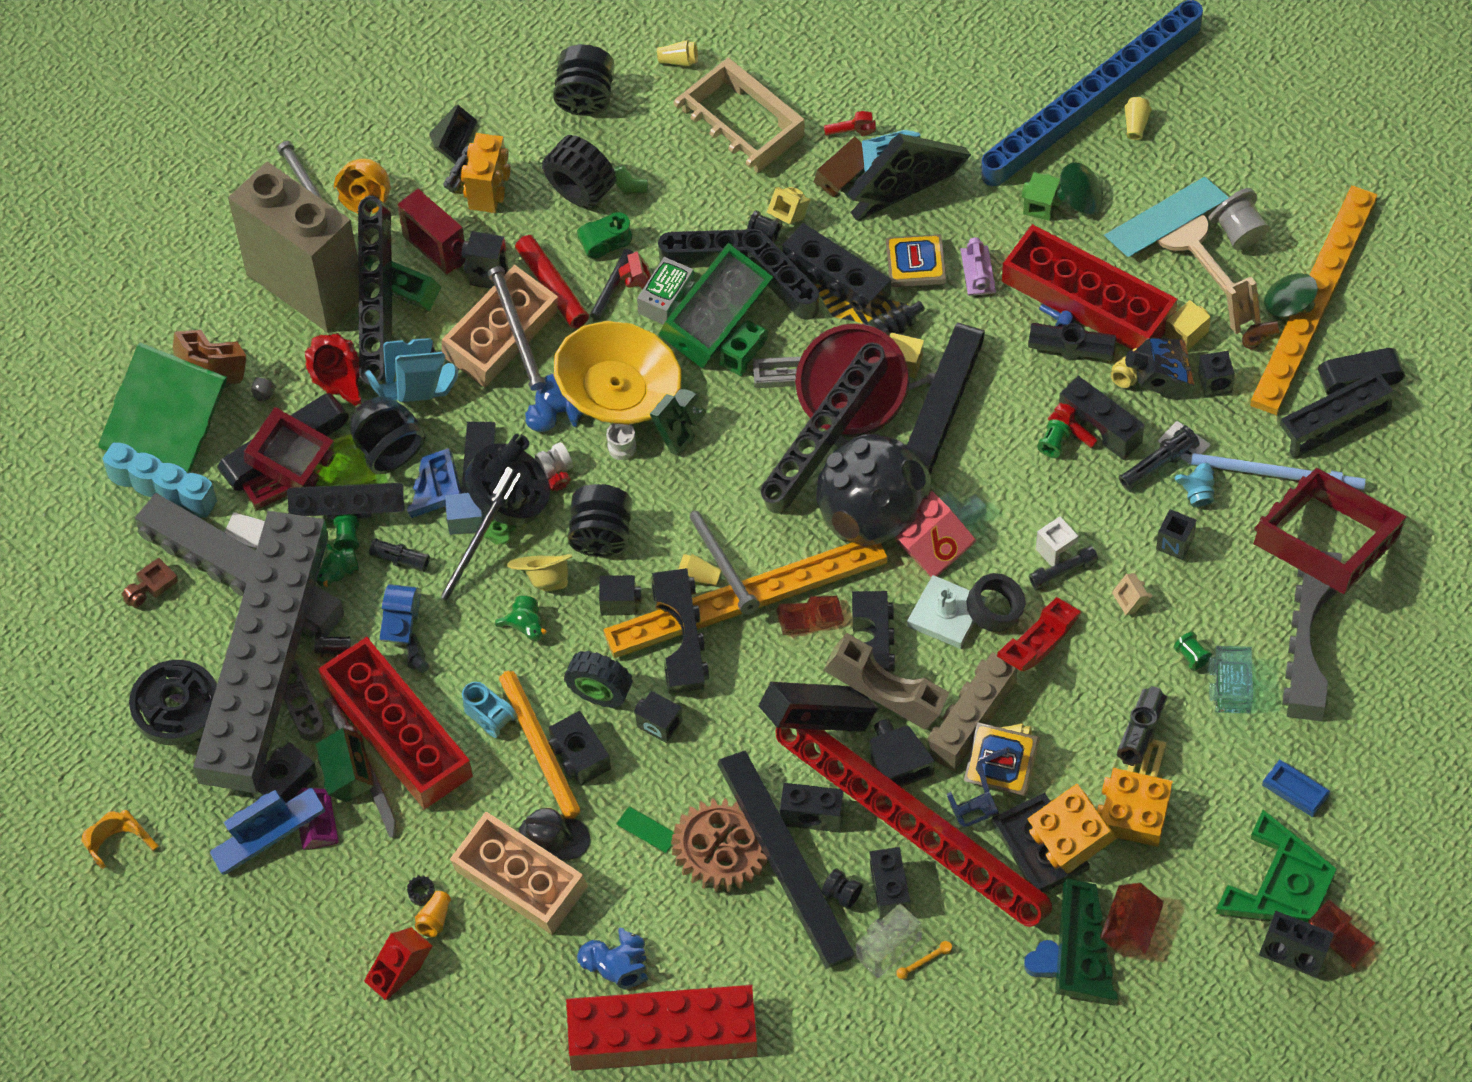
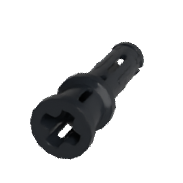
M1184 425L1174 437L1164 439L1158 450L1141 460L1125 473L1119 475L1120 483L1127 491L1132 490L1133 487L1167 463L1177 462L1181 459L1182 454L1191 448L1196 449L1199 447V439L1190 427Z

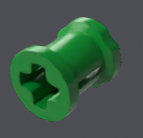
M1053 419L1047 423V432L1043 439L1039 440L1037 448L1048 457L1058 458L1062 452L1061 447L1065 439L1070 437L1072 431L1064 422Z
M351 514L338 515L333 520L336 528V538L333 541L334 548L338 551H341L343 548L357 550L360 546L359 539L357 538V528L359 527L357 516Z
M1193 631L1181 636L1173 647L1177 653H1182L1187 659L1189 668L1192 671L1205 666L1212 656L1210 650H1205L1197 641V635Z

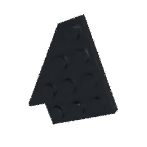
M899 133L891 139L888 147L880 156L873 160L869 169L855 181V185L848 192L853 201L859 202L850 213L855 220L859 221L954 175L971 154L966 147Z

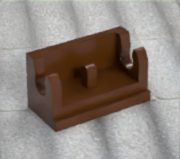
M856 137L852 138L817 169L814 183L817 186L819 185L830 196L835 197L847 183L864 169L862 142Z

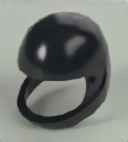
M377 397L369 399L359 405L351 417V435L355 446L363 451L366 466L376 475L387 474L407 463L418 453L426 438L415 416L405 406L391 398Z

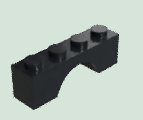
M687 568L654 572L651 577L655 609L672 615L678 621L683 633L682 644L677 651L666 657L664 662L668 694L703 689L705 680L709 679L707 662H702L700 651H705L703 634H697L696 623H700V612L698 605H693L692 595L696 594L694 577L688 576Z

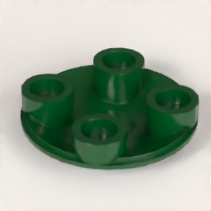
M1073 162L1063 167L1060 175L1061 188L1058 190L1059 199L1065 204L1068 203L1085 217L1096 213L1103 203V190L1097 176L1090 168L1081 163Z
M1303 273L1291 274L1281 278L1269 288L1265 295L1264 305L1266 310L1277 321L1300 312L1308 313L1312 311L1315 307L1314 299L1318 291L1317 283L1312 276Z

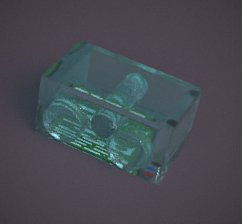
M1216 646L1214 657H1209L1208 673L1209 675H1214V683H1209V701H1214L1215 712L1251 713L1253 702L1252 647Z

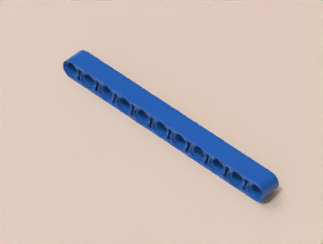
M1194 0L1182 2L987 151L982 157L981 177L983 182L989 186H999L1194 37L1201 30L1202 5Z

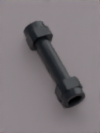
M1092 546L1077 550L1076 556L1046 570L1043 567L1034 570V572L1028 575L1029 581L1035 590L1043 589L1050 585V580L1080 566H1083L1084 569L1093 566L1094 563L1098 562L1097 553Z

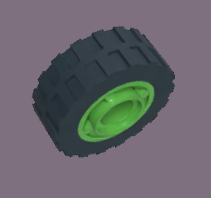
M591 651L575 653L564 675V682H566L567 687L573 693L593 704L610 708L619 707L624 703L633 683L632 675L619 662L612 660L608 656Z

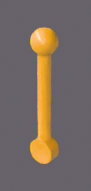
M949 941L941 942L940 948L906 968H899L896 972L897 977L902 980L906 979L908 973L938 955L949 954L952 950V944Z

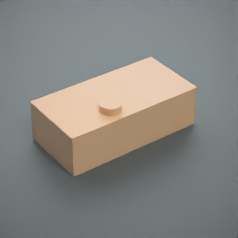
M514 265L505 274L504 279L529 343L557 313L558 296ZM495 285L442 339V352L445 354V358L484 388L519 353Z
M488 812L484 813L450 858L457 873L551 935H553L588 887L582 873Z

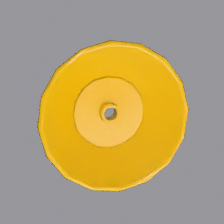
M604 321L584 325L565 337L554 355V378L562 395L580 412L602 422L631 425L650 421L652 418L649 413L666 394L674 396L681 389L682 369L673 350L656 334L634 324Z

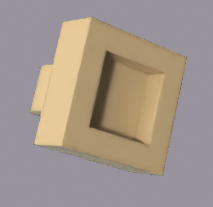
M1135 573L1126 574L1112 591L1125 615L1135 614L1141 605H1146L1152 597V594L1147 593L1143 587L1145 585L1144 581H1140Z

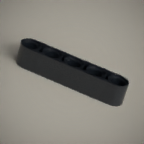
M331 393L320 396L291 415L325 436H329L343 427L349 419L348 412ZM282 427L263 455L283 465L314 444ZM251 440L226 455L217 466L218 471L235 491L243 490V483L263 474L244 463V450Z

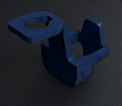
M1008 747L988 754L977 761V769L985 792L984 794L957 805L952 792L946 793L950 806L961 826L968 827L999 814L989 791L982 764L1010 752ZM977 809L985 813V815L965 823L962 817Z

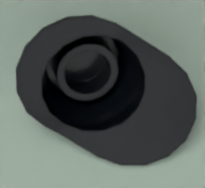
M551 808L535 810L532 814L526 816V819L519 828L520 834L560 860L578 858L585 853L590 842L588 829L581 821L575 818L566 819L557 810Z

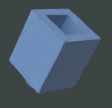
M469 493L445 495L449 534L477 532L486 514L476 506Z

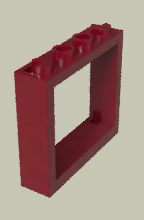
M1316 467L1307 477L1302 476L1295 489L1290 488L1280 503L1275 502L1266 517L1261 516L1259 524L1254 527V531L1257 533L1253 544L1338 592L1345 594L1400 538L1407 516ZM1312 497L1376 532L1345 564L1281 530Z

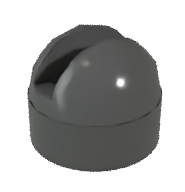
M256 377L252 384L251 392L258 401H266L273 395L276 385L267 379Z

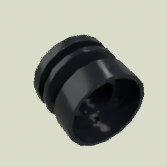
M583 44L569 46L562 50L558 57L557 77L553 90V99L558 107L568 113L580 116L597 115L605 111L610 104L611 83L615 69L614 59L611 55L599 47Z
M606 484L586 485L577 489L573 493L571 501L568 544L575 551L591 557L606 558L625 552L629 543V522L631 521L632 498L629 494L618 487Z

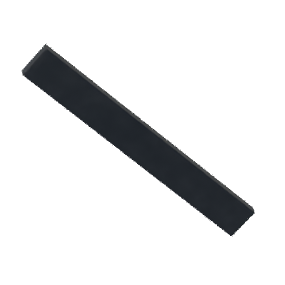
M746 750L719 759L717 765L825 968L828 969L853 959L855 954Z

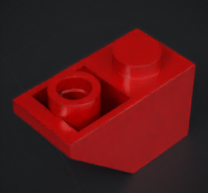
M412 927L390 933L364 982L384 1000L389 999L420 970L433 945Z

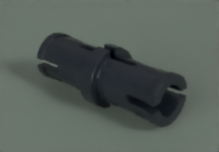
M377 538L373 539L369 549L370 556L391 561L394 566L400 567L404 565L422 572L426 571L430 560L429 554L408 549L405 544L399 543L395 545Z

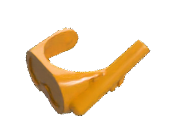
M123 810L120 813L116 811L108 812L93 826L86 829L81 839L89 854L102 869L106 866L98 857V850L103 841L113 834L131 832L142 839L152 851L159 847L128 810Z

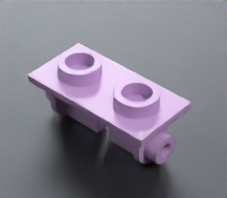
M971 238L967 248H960L968 296L996 293L989 248L984 246L979 238Z

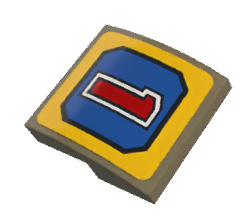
M941 234L886 238L888 275L891 279V287L946 284Z
M977 722L964 781L982 785L977 769V761L988 754L1008 747L1010 752L982 764L988 787L1027 796L1040 737Z

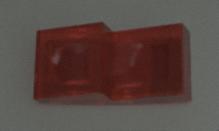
M838 595L810 597L807 603L779 604L776 610L783 635L823 630L843 624L844 622Z
M1328 900L1309 919L1308 923L1333 932L1334 935L1330 947L1355 969L1373 950L1375 942L1351 924L1353 918Z

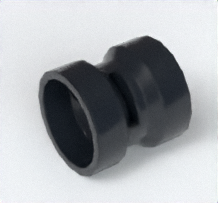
M835 868L827 877L821 892L829 899H837L839 905L850 909L859 898L863 889V883L855 878L850 880L846 877V873Z

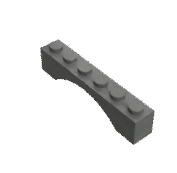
M1321 551L1339 562L1342 560L1341 553ZM1298 569L1297 577L1303 579L1302 585H1296L1294 602L1300 603L1299 611L1293 610L1291 628H1297L1296 636H1290L1288 653L1294 654L1293 662L1287 661L1285 679H1289L1291 682L1290 688L1284 687L1282 705L1288 706L1286 717L1322 722L1328 681L1319 670L1313 657L1310 644V627L1317 613L1329 599L1337 594V590Z

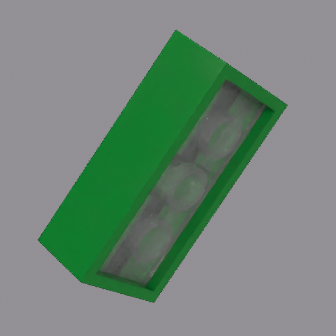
M728 243L665 321L658 336L703 369L763 294L773 276Z

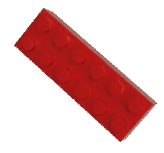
M1033 224L1002 265V282L1060 313L1065 310L1071 312L1074 320L1099 333L1116 335V342L1131 350L1140 347L1149 338H1161L1166 331L1167 319L1177 310L1178 299Z
M365 637L318 668L322 686L334 698L339 707L424 810L473 777L469 758L368 637Z
M752 985L566 999L571 1071L758 1057Z

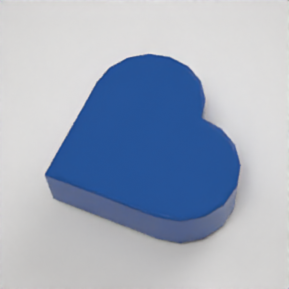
M1044 940L1038 944L1036 951L1026 955L1024 968L1027 974L1034 977H1056L1059 946L1054 941Z

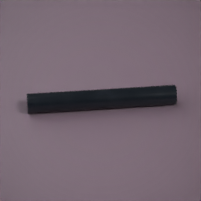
M624 249L591 311L590 316L594 320H600L621 280L618 269L629 263L627 255L634 253L630 249Z

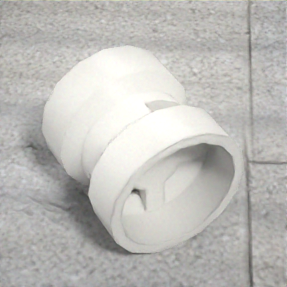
M611 424L606 433L609 454L617 460L631 458L636 452L633 426Z
M561 442L553 445L551 450L547 452L541 451L534 455L535 460L544 470L548 480L561 470L567 471L573 468L570 454Z

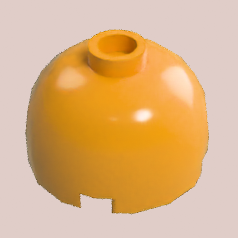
M364 158L347 163L336 175L333 184L334 189L337 187L339 192V201L348 210L357 214L358 206L362 199L367 196H375L385 204L391 190L390 178L386 170L379 163ZM379 207L374 208L372 214L376 213Z

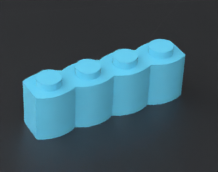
M112 443L102 458L108 478L115 484L133 487L138 493L147 497H152L157 493L197 517H208L217 502L213 485L206 477L200 474L187 473L183 468L172 463H162L151 454L137 453L129 445Z

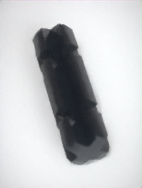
M468 146L464 148L461 157L458 158L450 171V176H447L443 183L444 188L452 193L457 191L462 184L463 165H468L469 161L467 159Z

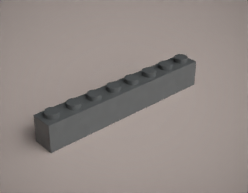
M155 493L135 517L139 535L148 542L155 541L168 554H177L192 568H201L214 581H223L235 593L243 596L256 551ZM315 586L302 631L310 637L321 636V634L327 637L344 616L341 600Z

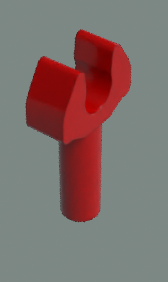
M868 111L855 112L853 120L824 125L826 136L855 130L861 136H866L876 131V121L873 120L872 112Z
M1059 403L1054 412L1048 417V420L1054 419L1064 422L1070 427L1071 433L1088 447L1092 448L1098 439L1075 421L1076 410L1068 404Z

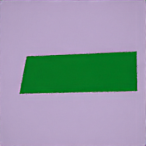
M630 806L616 823L619 827L664 853L672 845L674 831Z

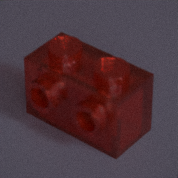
M1142 883L1119 885L1100 939L1123 957L1146 955L1156 924L1160 918L1164 901Z

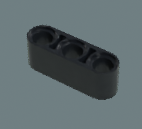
M1384 348L1334 358L1321 363L1318 367L1326 395H1330L1376 371L1382 375L1390 386L1401 382L1406 376L1395 348Z

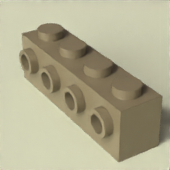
M994 652L990 654L987 660L982 659L975 670L976 676L971 683L967 681L960 691L958 702L955 705L951 704L947 708L943 717L944 722L940 727H934L928 737L930 755L934 761L954 772L957 770L971 750L977 722L988 725L1016 685L1017 668L998 658Z

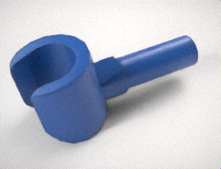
M1044 304L1039 308V310L1057 320L1055 326L1063 327L1069 323H1074L1072 321L1073 316L1069 311L1065 310L1060 313Z

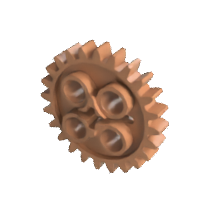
M724 798L722 805H717L715 799H711L709 807L700 801L699 811L689 807L688 816L682 814L680 816V824H675V834L672 835L671 842L674 845L672 847V855L677 856L675 865H684L682 869L683 876L692 873L691 883H695L699 879L703 880V889L709 883L713 884L715 892L718 891L720 885H724L727 892H729L732 883H735L741 889L743 879L752 883L754 874L761 875L762 866L767 864V857L743 812L739 810L737 801L732 807L728 806L726 798ZM712 824H719V825H722L723 827H722V828H714V827H712L711 825H712ZM735 826L736 828L728 834L729 830ZM737 840H744V841H746L748 844L741 845V844L737 843L736 841H737ZM695 845H702V846H704L706 849L699 850V849H696L694 846H695ZM713 856V859L709 863H705L707 860H709L710 857ZM726 861L730 865L722 866L718 862Z

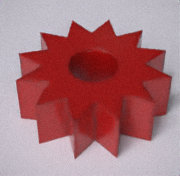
M567 472L556 473L555 476L549 479V487L552 492L555 490L557 492L559 489L562 490L567 487L566 485L570 484L569 481L571 479Z

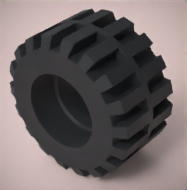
M565 136L542 160V169L552 187L566 200L579 207L593 208L616 182V173L605 155L593 144L579 136Z

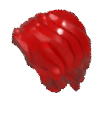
M339 333L319 335L312 338L311 346L305 351V366L312 382L327 393L333 395L340 394L343 399L354 406L361 404V395L357 384L360 376L359 357L354 343L351 340L344 339Z

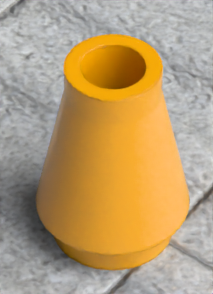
M435 891L432 898L415 916V928L420 934L426 937H435L443 931L448 905L451 901V897L447 893Z

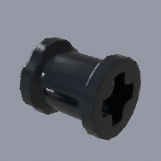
M755 210L748 222L747 229L761 230L774 243L781 232L783 222L778 218L773 220L761 215L760 211Z

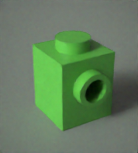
M1033 172L1030 182H1025L1021 197L1024 198L1023 214L1050 221L1055 206L1060 207L1062 202L1058 197L1060 179L1049 174Z

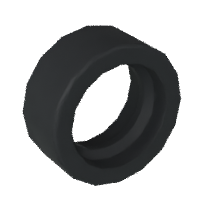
M998 573L982 576L969 591L966 600L967 611L971 619L979 627L991 632H1002L1010 629L1023 614L1026 605L1025 594L1020 585L1012 578ZM984 590H994L1001 593L1008 600L1011 612L1008 615H997L991 612L981 600V593Z

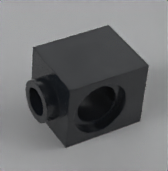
M1228 351L1200 355L1198 376L1204 397L1232 393L1235 373Z

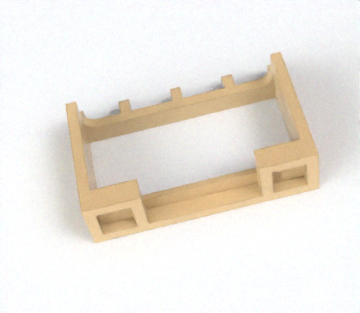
M729 57L678 96L673 103L678 109L682 107V111L685 114L692 109L694 112L691 114L690 119L695 123L702 118L713 127L709 135L713 138L722 134L732 143L728 150L732 154L741 150L748 155L749 158L745 164L749 168L754 167V171L757 173L805 136L804 118ZM724 83L739 95L743 92L748 93L778 118V127L782 131L758 151L700 104V102Z

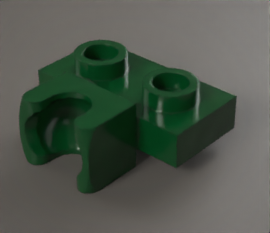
M680 389L674 396L666 394L649 413L670 453L678 456L696 436L691 425L696 426L706 414V409H699L694 406L699 396L686 389Z

